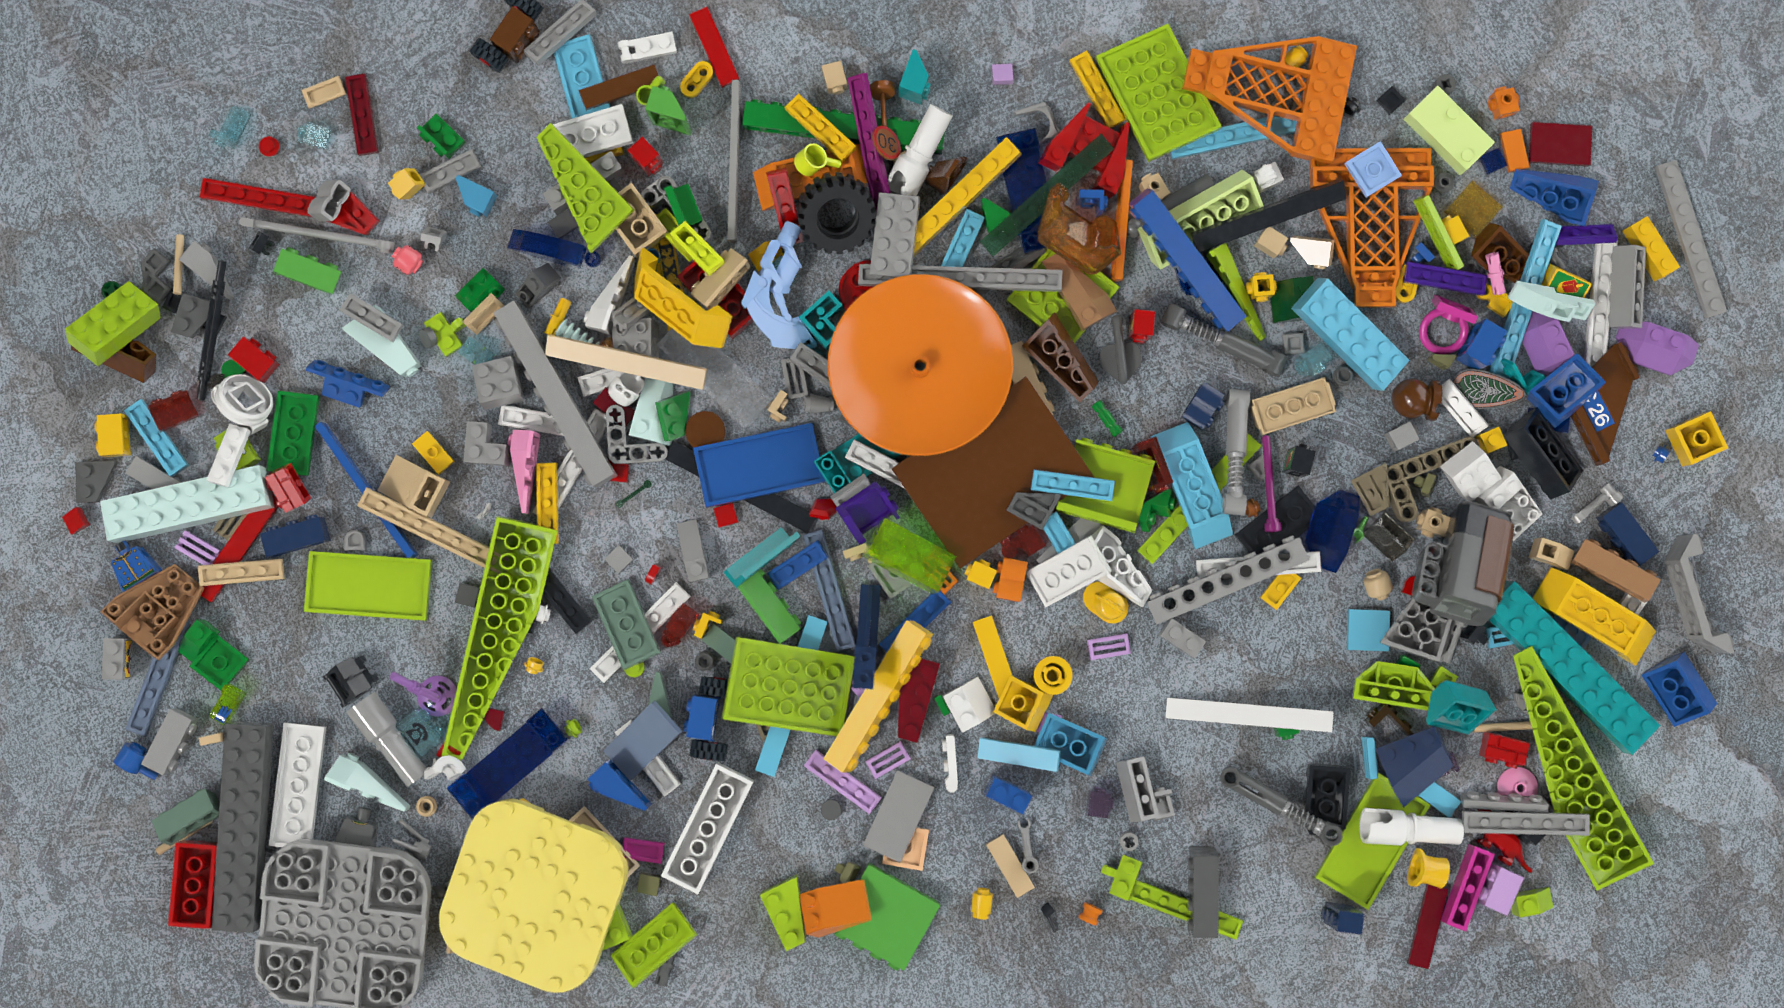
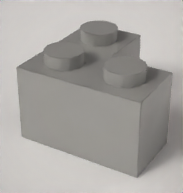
M467 421L464 450L465 463L509 467L510 446L491 443V424Z

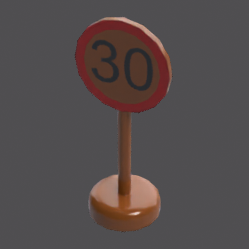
M878 80L870 84L872 98L880 101L882 125L873 130L872 141L877 152L882 157L893 160L900 155L901 146L896 134L887 127L885 100L891 99L895 95L896 86L891 81Z

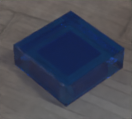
M1499 148L1483 154L1479 158L1487 175L1507 166Z

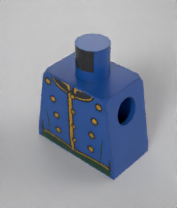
M126 540L115 545L120 556L113 559L111 564L123 592L162 571V568L143 547L135 546L130 548Z

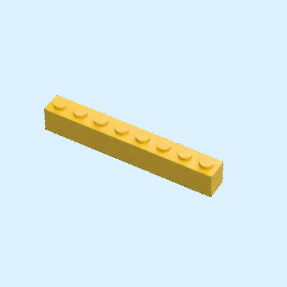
M1007 137L917 222L913 258L1022 155Z
M906 620L875 672L874 690H864L825 755V761L842 773L851 772L857 767L859 763L857 761L858 758L868 749L869 740L878 732V725L881 720L885 719L889 714L890 705L900 695L899 690L909 681L910 672L913 667L919 664L922 652L930 646L933 633L915 621Z

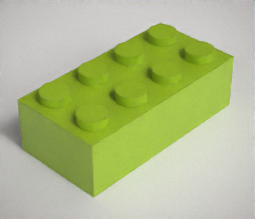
M128 281L65 328L68 343L96 366H100L161 318L159 305Z

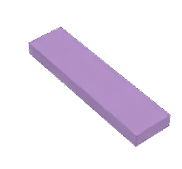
M815 749L804 767L870 814L882 797L848 772H840L824 760L825 755Z

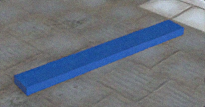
M323 422L315 425L317 431L360 492L363 494L366 487L372 489L329 426ZM379 517L407 558H415L419 555L399 526Z

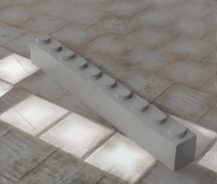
M514 300L493 312L496 316V319H494L495 324L499 330L503 329L506 334L504 336L506 343L509 347L513 346L516 351L514 354L515 359L519 364L524 365L526 370L523 372L529 382L533 381L535 384L534 392L539 399L543 398L545 402L543 407L549 416L552 415L555 419L554 427L559 434L563 433L565 446L569 451H573L575 454L573 459L578 468L582 467L586 473L583 477L589 486L592 484L593 487L598 488L618 476L550 357L545 355L546 350L520 305Z

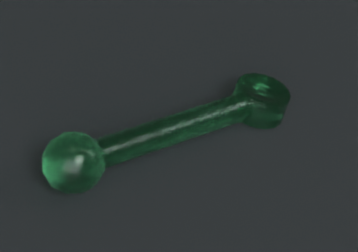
M649 480L644 481L640 488L623 500L616 501V507L622 508L625 502L645 488H650L652 483Z

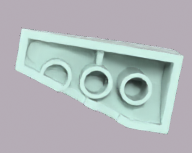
M646 377L629 435L634 438L671 446L672 441H664L655 402L673 396V383Z
M347 753V755H340L324 778L325 781L348 791L350 789L360 790L361 796L367 798H375L376 796L379 798L378 801L398 810L405 812L410 809V805L364 762L358 760L359 757L355 754Z

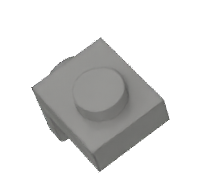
M1164 787L1154 789L1153 793L1159 817L1153 818V820L1157 821L1174 817L1175 813L1170 799L1172 789L1165 790Z

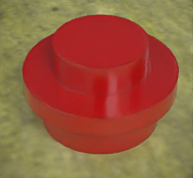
M271 136L264 137L259 143L260 152L267 157L275 156L280 149L279 142Z

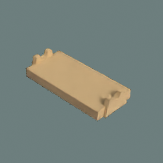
M1325 377L1250 401L1252 405L1250 412L1253 416L1255 427L1260 430L1261 435L1336 412L1334 407L1336 403L1329 382H1326Z

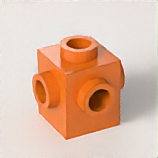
M1506 86L1499 87L1488 97V108L1492 111L1494 120L1513 116L1520 111V99L1518 93H1515L1514 87L1508 89Z

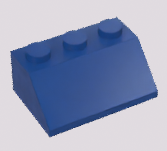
M1685 651L1666 658L1641 674L1674 727L1710 714L1717 705L1716 700Z

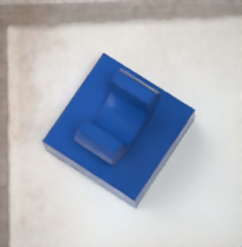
M1421 241L1415 246L1419 252L1411 259L1415 263H1419L1424 258L1430 262L1435 255Z

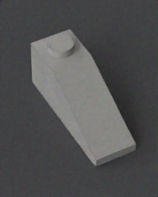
M193 241L179 260L212 286L213 280L216 278L218 259L211 253L213 249L204 242L200 244ZM224 276V281L226 282L224 296L233 300L234 295Z
M697 519L678 523L677 529L689 582L693 583L711 578Z

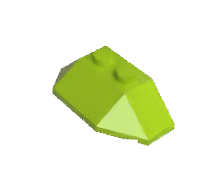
M1376 661L1355 678L1352 699L1428 710L1431 693L1435 690V687L1432 686L1418 667Z

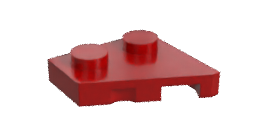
M350 192L348 199L341 204L338 216L333 221L326 222L368 235L380 220L353 192Z

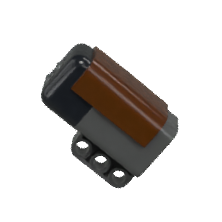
M1463 501L1448 516L1451 518L1445 537L1442 538V543L1430 542L1420 552L1412 596L1415 601L1430 606L1432 614L1472 626H1482L1496 613L1497 605L1502 601L1514 525L1511 523L1510 515L1505 511L1471 501ZM1421 588L1425 589L1428 594L1424 593Z

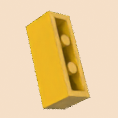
M1648 216L1622 230L1630 245L1646 247L1645 268L1653 281H1657L1680 268Z

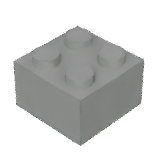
M512 356L472 365L479 404L485 410L524 401L517 363Z

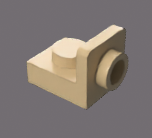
M782 390L779 391L768 408V412L771 413L769 417L778 423L781 420L784 422L787 420V417L778 412L779 409L783 411L789 402L786 399L788 394Z
M866 543L843 551L845 559L850 558V561L862 558V553H865L869 564L873 563L872 558H875L872 547H867Z

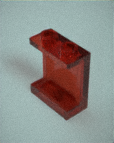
M1155 436L1132 446L1134 454L1146 450L1147 455L1151 456L1152 460L1155 461L1153 470L1158 484L1149 487L1148 491L1154 490L1155 494L1169 489V484L1173 483L1157 437Z

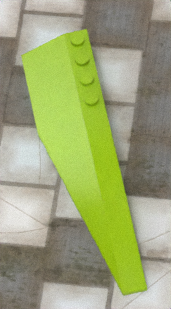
M496 517L442 756L449 755L456 757L458 760L463 759L540 609L558 530L508 517ZM494 551L501 554L502 556L498 557L494 555ZM504 556L509 558V562L503 559ZM493 557H495L497 562L491 565ZM493 567L501 571V573L498 574L490 570V568ZM448 746H452L456 750L460 751L461 754H453L449 751Z
M1530 646L1514 654L1513 658L1554 813L1590 815V836L1566 835L1594 887L1598 891L1653 865V860L1533 647Z

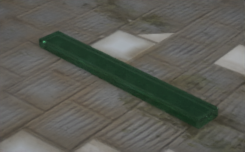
M1099 134L979 241L981 245L994 257L1114 150L1111 144L1102 134Z

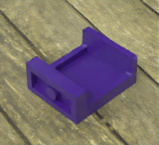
M876 481L835 508L859 545L866 542L863 536L864 533L889 516L893 515L896 520L900 518L896 512L899 510L893 499L890 501L888 499L891 495L885 486L880 487Z

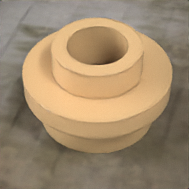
M431 796L421 797L416 804L417 812L424 817L433 815L437 810L436 800ZM426 802L430 804L429 810L424 808Z

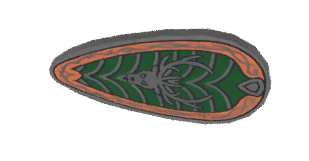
M1465 369L1459 372L1452 380L1475 409L1509 406L1524 399L1526 395L1525 390L1512 380L1488 371Z

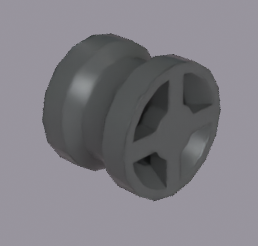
M1443 74L1435 80L1432 90L1439 86L1449 95L1456 87V80L1449 74Z

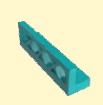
M782 527L729 566L723 573L737 588L788 549L800 537L799 533L796 532L789 537Z

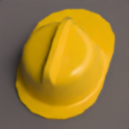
M1098 581L1086 587L1083 593V601L1092 613L1103 621L1114 624L1121 622L1126 617L1129 605L1123 595Z

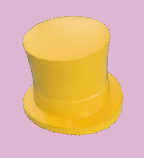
M1048 656L1042 659L1035 667V683L1046 694L1057 695L1063 693L1072 682V669L1069 663L1061 657Z
M1416 848L1408 867V885L1418 887L1421 884H1428L1443 888L1448 881L1450 873L1448 859L1425 855L1421 848Z

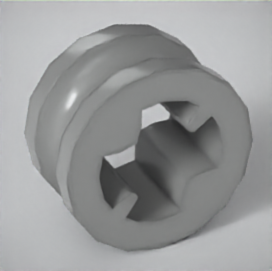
M1126 831L1121 834L1119 843L1124 850L1133 851L1138 846V838L1133 832ZM1132 836L1134 844L1132 846L1130 844L1125 846L1124 838Z

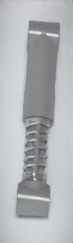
M1228 389L1226 455L1229 461V468L1227 469L1229 472L1227 474L1229 477L1227 481L1229 483L1227 484V493L1223 497V514L1244 516L1246 512L1247 498L1243 494V488L1241 487L1243 482L1241 480L1244 473L1242 471L1244 461L1242 460L1246 456L1249 390Z

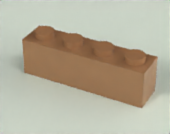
M1585 539L1581 542L1571 560L1572 564L1643 603L1650 600L1661 579L1656 577V573L1648 569L1645 571L1637 567L1638 564L1636 562L1620 558L1619 553L1614 550L1603 549L1600 547L1601 544L1593 539Z

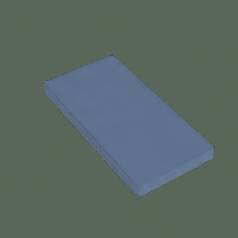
M654 700L603 751L631 781L682 730Z

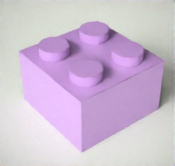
M1491 863L1477 902L1508 916L1524 878Z

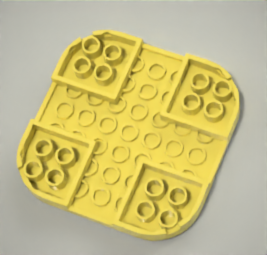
M504 799L486 806L474 817L469 826L440 909L439 925L443 939L448 947L458 956L538 989L560 993L578 987L590 977L598 964L611 920L627 882L628 863L620 849L621 846L614 838L603 831L585 824L579 825L544 811V808L526 801Z

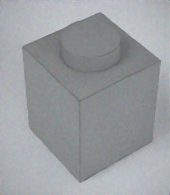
M1410 421L1384 434L1393 452L1419 440V431Z

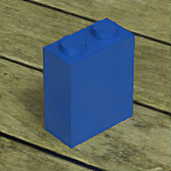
M992 774L984 790L986 797L1023 815L1032 798L1029 791Z

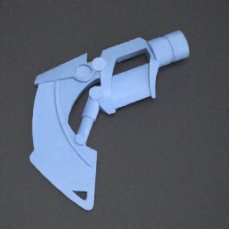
M788 221L784 223L777 239L770 241L760 261L762 269L759 275L755 270L753 271L742 300L743 309L747 308L757 327L770 339L772 347L796 349L800 342L805 343L809 340L810 344L806 346L815 348L817 343L799 317L791 318L783 294L790 292V286L799 268H802L793 248L801 229L796 224ZM779 247H782L785 253L775 270L772 261ZM769 289L773 293L782 317L774 314L772 310Z

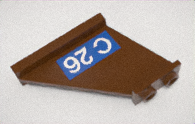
M1622 342L1610 346L1611 348L1592 366L1606 381V384L1570 416L1596 466L1610 461L1609 455L1633 380L1640 378L1638 368L1631 362L1629 351Z

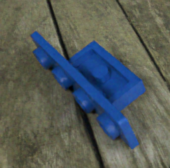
M314 360L306 367V371L325 377L322 395L358 408L363 405L365 391L383 397L390 388L389 385L384 384L380 380L366 378L362 374L346 371L342 367L329 365L322 360Z

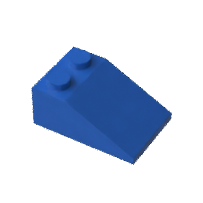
M1577 353L1532 388L1527 399L1535 408L1538 407L1544 417L1556 428L1605 385L1606 381Z
M611 759L606 761L588 778L590 781L588 785L595 793L600 792L604 796L644 811L652 805L647 797L621 772Z

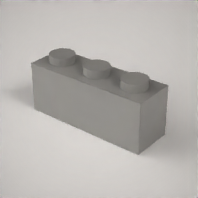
M178 708L169 709L141 765L161 775L173 773L179 762L177 760L180 754H183L188 747L186 742L198 727L196 725L198 718Z
M1134 757L1116 762L1130 822H1142L1159 817L1145 757Z

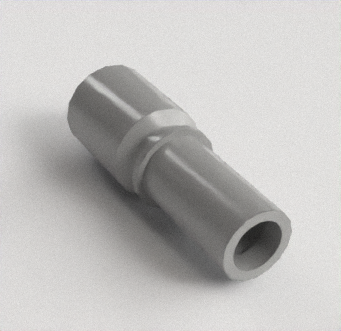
M376 692L370 694L346 712L365 739L370 743H375L377 746L375 748L376 751H381L407 787L424 776L425 765L402 736L403 731L397 729V720Z

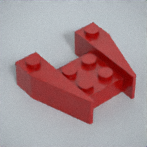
M1088 102L1046 145L1039 164L1057 172L1062 168L1068 156L1100 172L1092 190H1104V196L1110 199L1116 195L1124 177L1129 123L1126 122L1122 125L1118 132L1086 116L1091 105Z

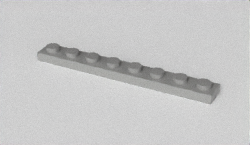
M1674 160L1655 167L1704 317L1706 319L1725 313L1727 309L1678 162Z

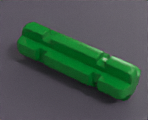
M1099 400L1092 405V408L1096 413L1098 412L1099 418L1110 429L1112 436L1116 437L1122 432V428L1119 424L1115 423L1117 421L1109 410L1104 408L1103 402Z

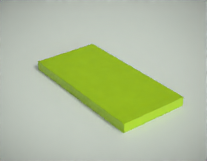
M309 551L304 612L427 621L432 560Z
M1378 773V778L1371 780L1347 820L1346 830L1342 829V841L1338 845L1331 847L1314 877L1369 910L1408 842L1405 841L1401 846L1363 843L1359 831L1362 810L1364 808L1401 810L1406 815L1415 813L1416 816H1425L1431 805L1421 798L1415 797L1408 805L1403 807L1393 791L1388 778Z

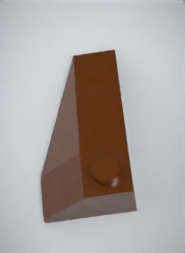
M962 156L938 161L934 167L930 165L925 183L946 195L967 164L968 158Z
M1489 223L1476 237L1471 256L1485 270H1488L1485 255L1498 252L1501 269L1504 270L1503 278L1516 283V281L1521 280L1529 254L1501 225Z

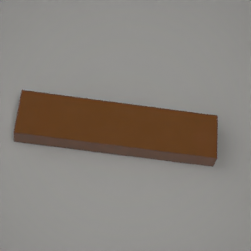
M651 65L579 90V94L587 111L636 94L641 86L650 85L655 77L659 75L655 65Z

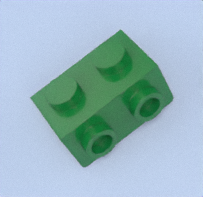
M482 268L455 297L472 313L491 293L498 298L505 291V288L488 271Z

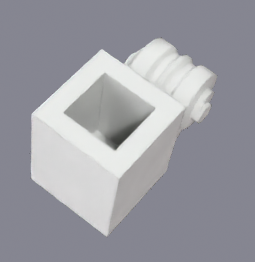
M1276 162L1269 165L1265 164L1262 168L1251 174L1259 193L1281 184L1284 180Z

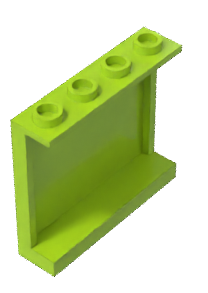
M1087 438L1076 439L1075 449L1094 478L1115 481L1112 501L1068 495L1061 501H1058L1056 511L1135 533L1155 461L1152 460L1151 456L1140 454L1139 457L1132 455V451L1127 449H1120L1118 451L1112 449L1113 446L1101 443V445L1092 444L1093 441Z

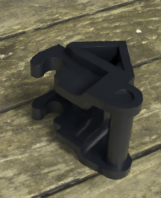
M364 655L355 660L353 657H350L336 664L323 676L324 681H328L341 701L340 705L342 708L357 700L360 695L372 688L371 683L379 680L377 675H371L364 665L367 661ZM334 675H337V677L347 690L349 697H347V695L343 691L342 687L340 686Z

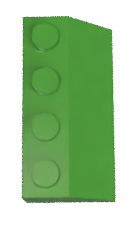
M760 569L738 586V588L779 644H782L801 630L799 625L802 623L796 614L791 616L787 610L790 606L783 597L781 599L777 597L775 592L778 590L771 581L766 582L763 578L765 573Z

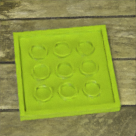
M1057 237L1047 248L1046 253L1031 268L1045 269L1042 261L1060 252L1106 292L1110 299L1119 289L1117 284ZM1014 290L1006 300L1038 327L1055 312L1074 343L1084 333L1079 328L1059 292Z

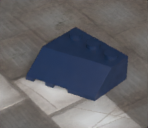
M1435 726L1376 749L1391 787L1403 807L1408 805L1410 801L1454 767L1440 731Z

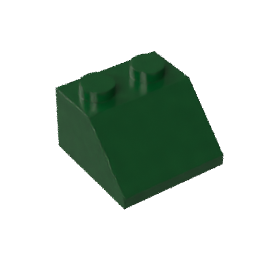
M1313 276L1290 278L1276 282L1277 291L1270 298L1273 324L1303 321L1291 308L1313 284Z

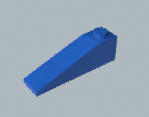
M1515 169L1510 189L1530 201H1535L1543 206V209L1546 211L1550 210L1565 222L1585 226L1599 181L1577 175Z

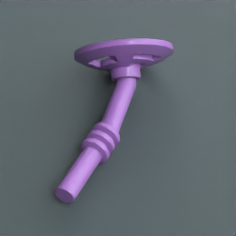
M396 672L390 674L391 680L406 687L407 691L417 695L419 706L428 715L438 717L452 711L457 687L449 678L432 676L421 684L413 679L409 680ZM439 681L446 683L451 690L448 691L445 686L439 684ZM429 683H431L432 688H425ZM447 697L452 698L450 705L443 710L441 705L446 702ZM429 700L436 703V705L431 704ZM424 702H426L428 706L435 708V711L428 709L425 706Z

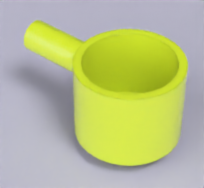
M811 143L796 154L794 164L802 175L812 176L825 165L840 168L841 160L827 157L825 150L820 145Z

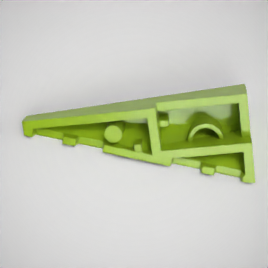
M1224 243L1211 250L1206 257L1228 287V292L1245 313L1244 321L1260 342L1266 338V335L1229 248Z

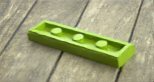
M1425 195L1414 199L1413 202L1446 268L1459 270L1464 267L1430 196Z

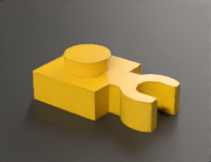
M1486 284L1485 290L1487 295H1476L1477 298L1489 301L1486 307L1502 318L1505 317L1513 301L1508 298L1506 293L1500 295L1496 293V295H1493L1492 287Z

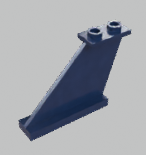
M861 584L857 644L855 646L853 688L874 690L881 586Z

